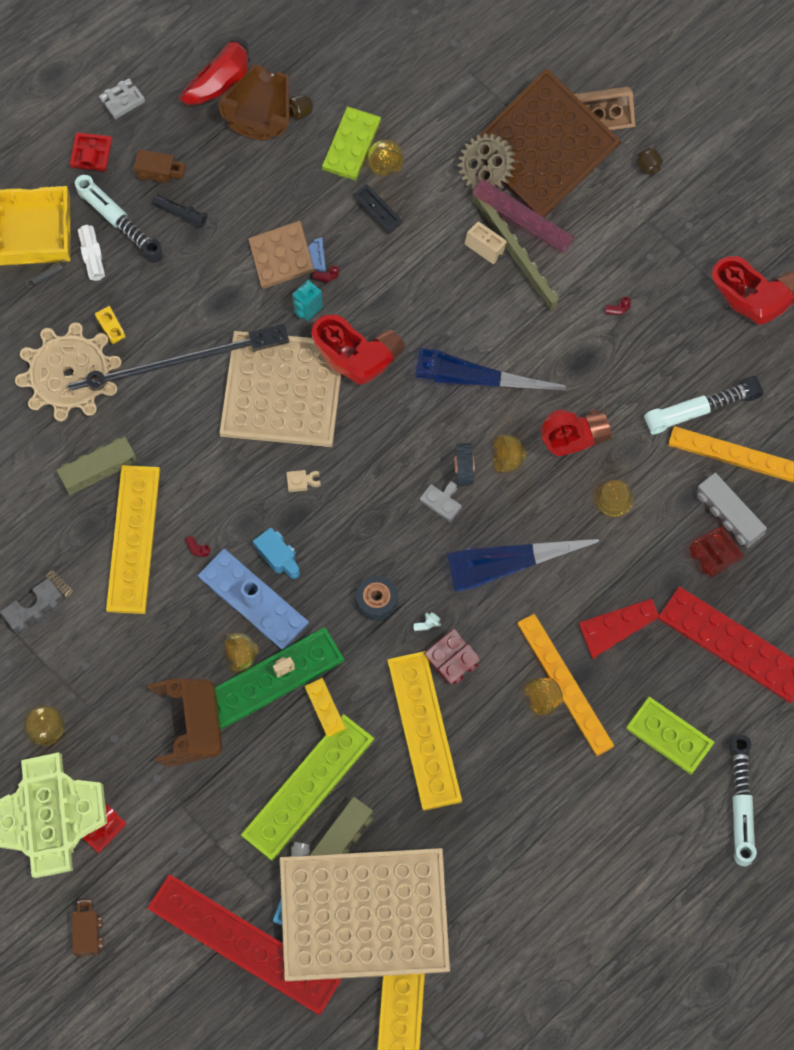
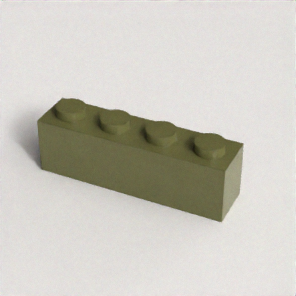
M126 437L113 440L111 444L105 447H98L89 455L80 456L72 463L62 465L57 472L70 496L120 471L122 465L130 466L137 463V459Z
M353 797L310 856L349 854L350 850L348 848L352 843L356 844L362 836L360 832L364 827L368 828L373 822V810Z

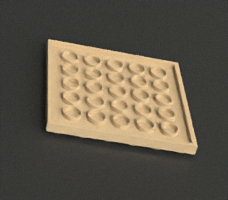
M234 331L232 343L250 339L249 333ZM288 336L289 343L255 352H253L252 346L231 351L220 437L333 447L342 374L335 371L316 348L312 338Z

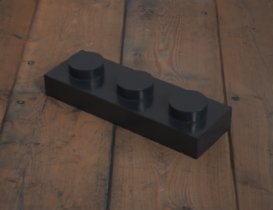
M368 184L353 194V198L388 234L403 224V220Z

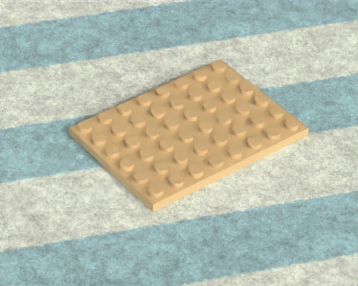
M442 848L280 857L285 982L450 972Z

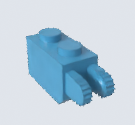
M269 528L253 541L254 548L275 573L285 571L291 579L298 578L300 571L296 564L295 550L290 545L286 546L283 542V536L278 531L275 532L272 528Z

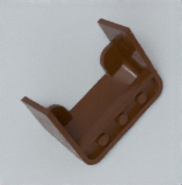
M174 678L147 685L149 690L160 696L168 694L173 698L183 697L187 734L179 736L174 741L173 754L156 757L157 762L167 767H173L215 757L221 753L223 745L215 685L207 679Z

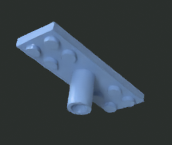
M223 549L198 575L202 582L281 651L286 649L309 625V622L226 549Z

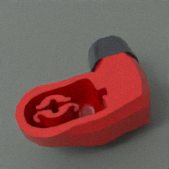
M230 37L224 43L217 56L186 86L178 99L186 105H199L224 94L233 83L243 78L248 70V63L251 59L248 57L249 47L247 42L241 37Z

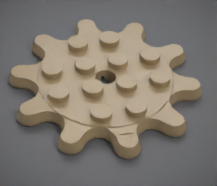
M72 323L65 336H57L50 328L43 329L40 333L43 340L41 348L35 350L26 347L20 351L21 359L27 361L30 364V368L26 373L19 374L15 378L17 386L32 387L34 389V395L28 401L29 408L36 411L44 405H52L55 410L54 417L57 421H65L68 417V412L76 407L81 408L87 416L94 415L97 411L94 398L100 394L115 395L117 392L116 384L108 381L104 388L98 391L91 390L89 387L69 391L68 384L85 380L92 371H100L105 375L120 368L122 362L119 357H107L102 352L108 343L107 335L100 333L92 339H85L82 335L83 327L80 323ZM72 369L74 371L73 376H64L65 370ZM95 377L93 381H97L99 378Z

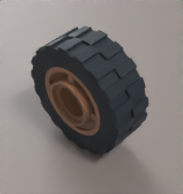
M456 443V456L454 459L458 485H473L475 465L471 443Z
M376 575L367 577L364 581L362 580L355 593V604L360 614L364 615L367 619L377 621L384 620L391 613H394L398 602V591L395 588V584L390 579L384 578V576ZM377 595L380 596L381 599L375 601L372 599V597Z

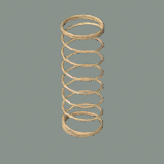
M68 590V591L65 593V595H64L65 597H68V596H69V595H67V594L70 592V590Z

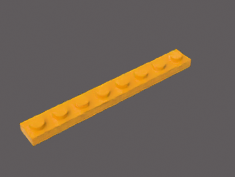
M676 426L673 428L668 446L794 483V461Z
M532 614L517 623L519 629L596 757L612 749L614 744L536 615Z

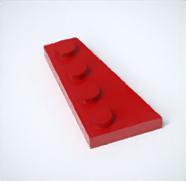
M649 599L579 622V627L593 660L604 651L611 649L615 644L628 638L634 632L641 630L658 619L659 615L653 600Z

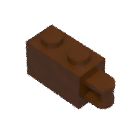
M140 149L138 150L134 165L136 177L141 180H156L159 183H171L172 178L183 179L186 169L184 163L175 162L174 155Z
M80 899L77 901L78 912H72L73 954L76 957L100 955V949L104 948L103 936L100 937V929L103 928V918L99 916L97 911H93V899ZM89 907V911L82 912V908Z

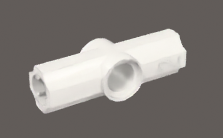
M81 226L78 229L82 245L80 248L84 263L87 266L88 276L90 280H101L105 277L95 230L93 226Z

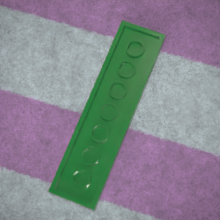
M325 627L217 686L215 690L220 729L223 730L345 662ZM291 657L295 669L277 678L273 665L281 658L287 659Z

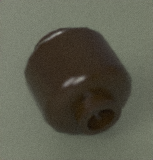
M298 94L289 98V117L300 120L309 116L312 113L313 107L311 98L305 94Z
M648 147L637 155L636 163L643 174L651 173L653 176L661 170L660 166L663 164V159L656 149Z

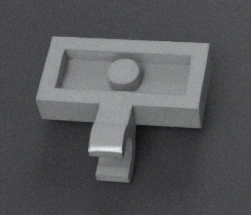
M452 481L444 492L431 484L420 498L423 504L449 522L454 519L462 508V505L451 498L457 491V485Z

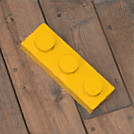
M323 678L306 685L305 688L326 735L330 737L346 729Z

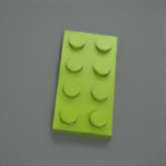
M347 107L322 165V170L357 180L380 125L381 117Z
M648 697L626 728V730L691 775L715 743L651 697Z

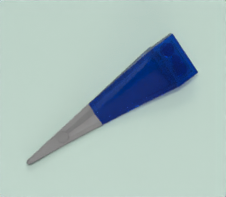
M419 348L416 378L434 379V382L566 390L565 385L498 371L440 350Z
M588 539L470 548L447 553L454 591L475 588L532 565L599 542V540Z

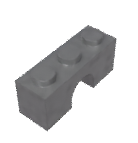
M49 578L32 589L37 597V602L33 607L23 608L17 601H14L0 611L16 635L26 632L31 624L43 620L48 612L57 610L64 602L62 595Z

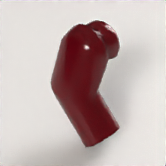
M332 265L329 271L325 273L315 270L312 279L329 283L338 278L340 274L339 267Z
M621 298V302L616 306L606 305L605 314L623 315L631 307L630 298Z
M189 536L185 539L191 554L203 558L209 556L211 551L209 545H198L194 536Z

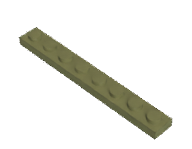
M479 187L473 190L472 200L495 233L507 241L505 247L550 311L556 309L559 300L557 293L549 288L547 279L539 274L537 265L530 261L525 248L520 247L516 235L510 233L506 221L501 220L498 210L495 206H491L486 193H482Z

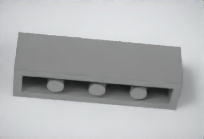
M716 473L698 486L696 492L698 499L710 507L711 513L722 520L723 526L728 531L733 532L739 544H744L748 548L765 534L767 529L765 525Z

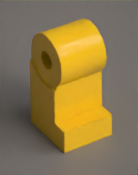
M110 306L95 313L98 324L106 333L112 345L126 338Z

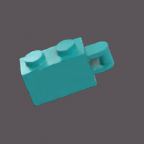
M309 280L292 294L294 313L300 319L304 318L308 322L323 308L322 291Z

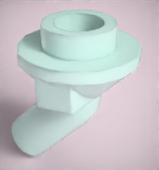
M433 612L431 614L426 613V622L414 623V631L441 626L439 622L441 619Z

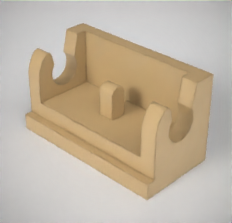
M477 222L467 232L465 240L466 246L492 264L497 261L499 254H503L507 244L505 239L480 222Z

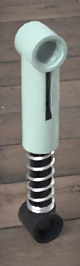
M81 175L76 179L75 186L79 197L90 203L114 227H119L120 230H123L124 234H128V238H132V241L136 242V245L145 254L147 261L156 263L162 259L163 252L159 240L146 237L145 233L140 232L141 229H137L136 225H133L132 221L128 220L127 213L93 183L90 176Z
M750 376L743 379L736 388L726 389L725 392L720 391L719 394L714 393L713 396H707V398L703 395L662 410H651L644 415V419L651 434H658L665 431L668 427L708 414L711 408L723 406L725 403L729 404V402H735L737 399L756 400L764 395V391L757 376Z
M743 734L736 735L733 738L729 750L735 763L733 768L735 769L734 776L736 777L734 780L736 783L734 787L736 793L733 796L734 860L740 866H748L756 857L757 852L754 839L753 797L748 795V792H750L748 790V785H750L748 779L750 777L747 773L749 772L747 769L749 763L747 761L750 756L752 743L749 737ZM742 743L745 749L739 750L735 744ZM743 825L745 826V842H744ZM740 851H748L750 858H743Z

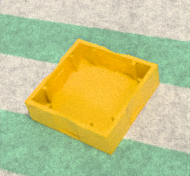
M67 186L42 187L33 190H0V265L66 262L65 260L71 262L70 194Z

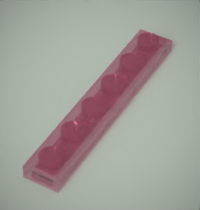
M484 179L480 181L472 193L564 253L575 238Z

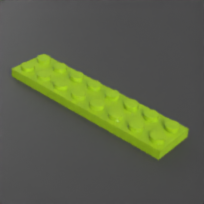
M344 714L341 716V719L346 729L330 737L325 735L241 834L246 841L271 861L276 858L374 741L370 734Z

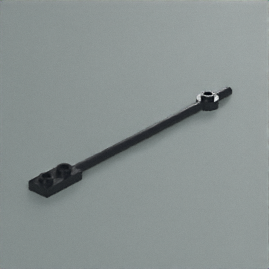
M284 323L248 332L250 339L105 375L100 371H92L85 380L69 383L68 388L69 391L89 387L91 390L98 391L103 389L108 381L252 346L253 352L287 344L289 343V337ZM93 378H99L97 381H93Z

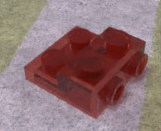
M722 526L695 539L689 546L691 557L700 562L703 573L709 574L711 578L724 572L729 566L741 561L745 557Z

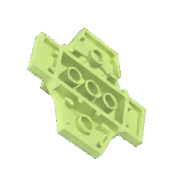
M59 752L21 760L23 780L19 783L16 793L8 794L0 799V848L20 850L29 856L33 878L73 871L71 853H74V848L80 839L107 824L103 784L82 780L74 781L64 774L62 754Z

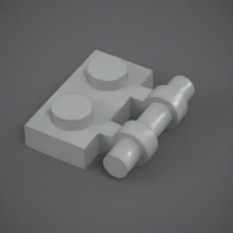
M130 79L124 82L120 81L117 83V86L112 89L108 88L99 96L101 102L109 100L105 102V107L114 119L119 118L145 102L144 97L135 85L128 88L133 85Z

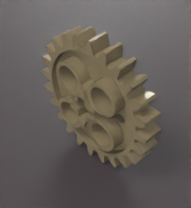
M484 133L483 138L477 135V141L471 138L472 144L466 143L465 145L468 149L461 150L464 156L459 157L463 161V163L458 164L459 167L463 168L459 174L465 175L462 180L468 181L466 185L472 186L473 190L479 187L482 193L484 190L486 193H490L491 189L497 192V186L503 189L502 183H509L507 177H513L510 171L516 170V168L512 167V164L516 163V160L511 159L515 156V153L510 152L512 146H507L508 141H502V137L498 136L496 138L494 134H491L490 138L486 133ZM486 147H489V153L485 155L484 150ZM502 158L501 165L497 167V160ZM477 160L478 165L473 169L472 164ZM490 172V178L485 180L486 173Z

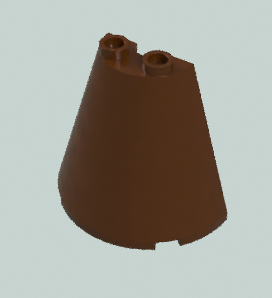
M254 64L245 73L244 77L238 80L220 98L219 110L222 118H226L229 126L245 137L256 140H270L271 137H279L286 131L289 124V75L280 72L271 74L266 67Z

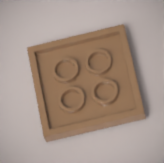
M300 221L248 238L263 289L315 272Z

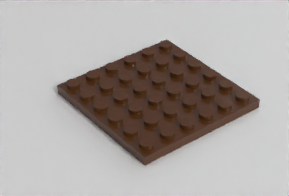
M547 68L479 134L482 138L484 133L488 134L489 138L491 134L496 135V138L500 136L502 141H508L507 146H512L510 152L515 153V156L511 159L516 160L512 167L516 168V170L510 171L513 177H507L509 181L507 184L542 220L622 143ZM486 147V148H485V150H484V154H485V155L489 153V150H490L489 147ZM502 158L497 160V167L501 165Z

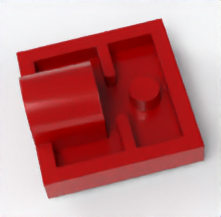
M76 133L70 167L106 172L112 136Z
M106 803L107 824L82 837L97 853H100L127 825Z

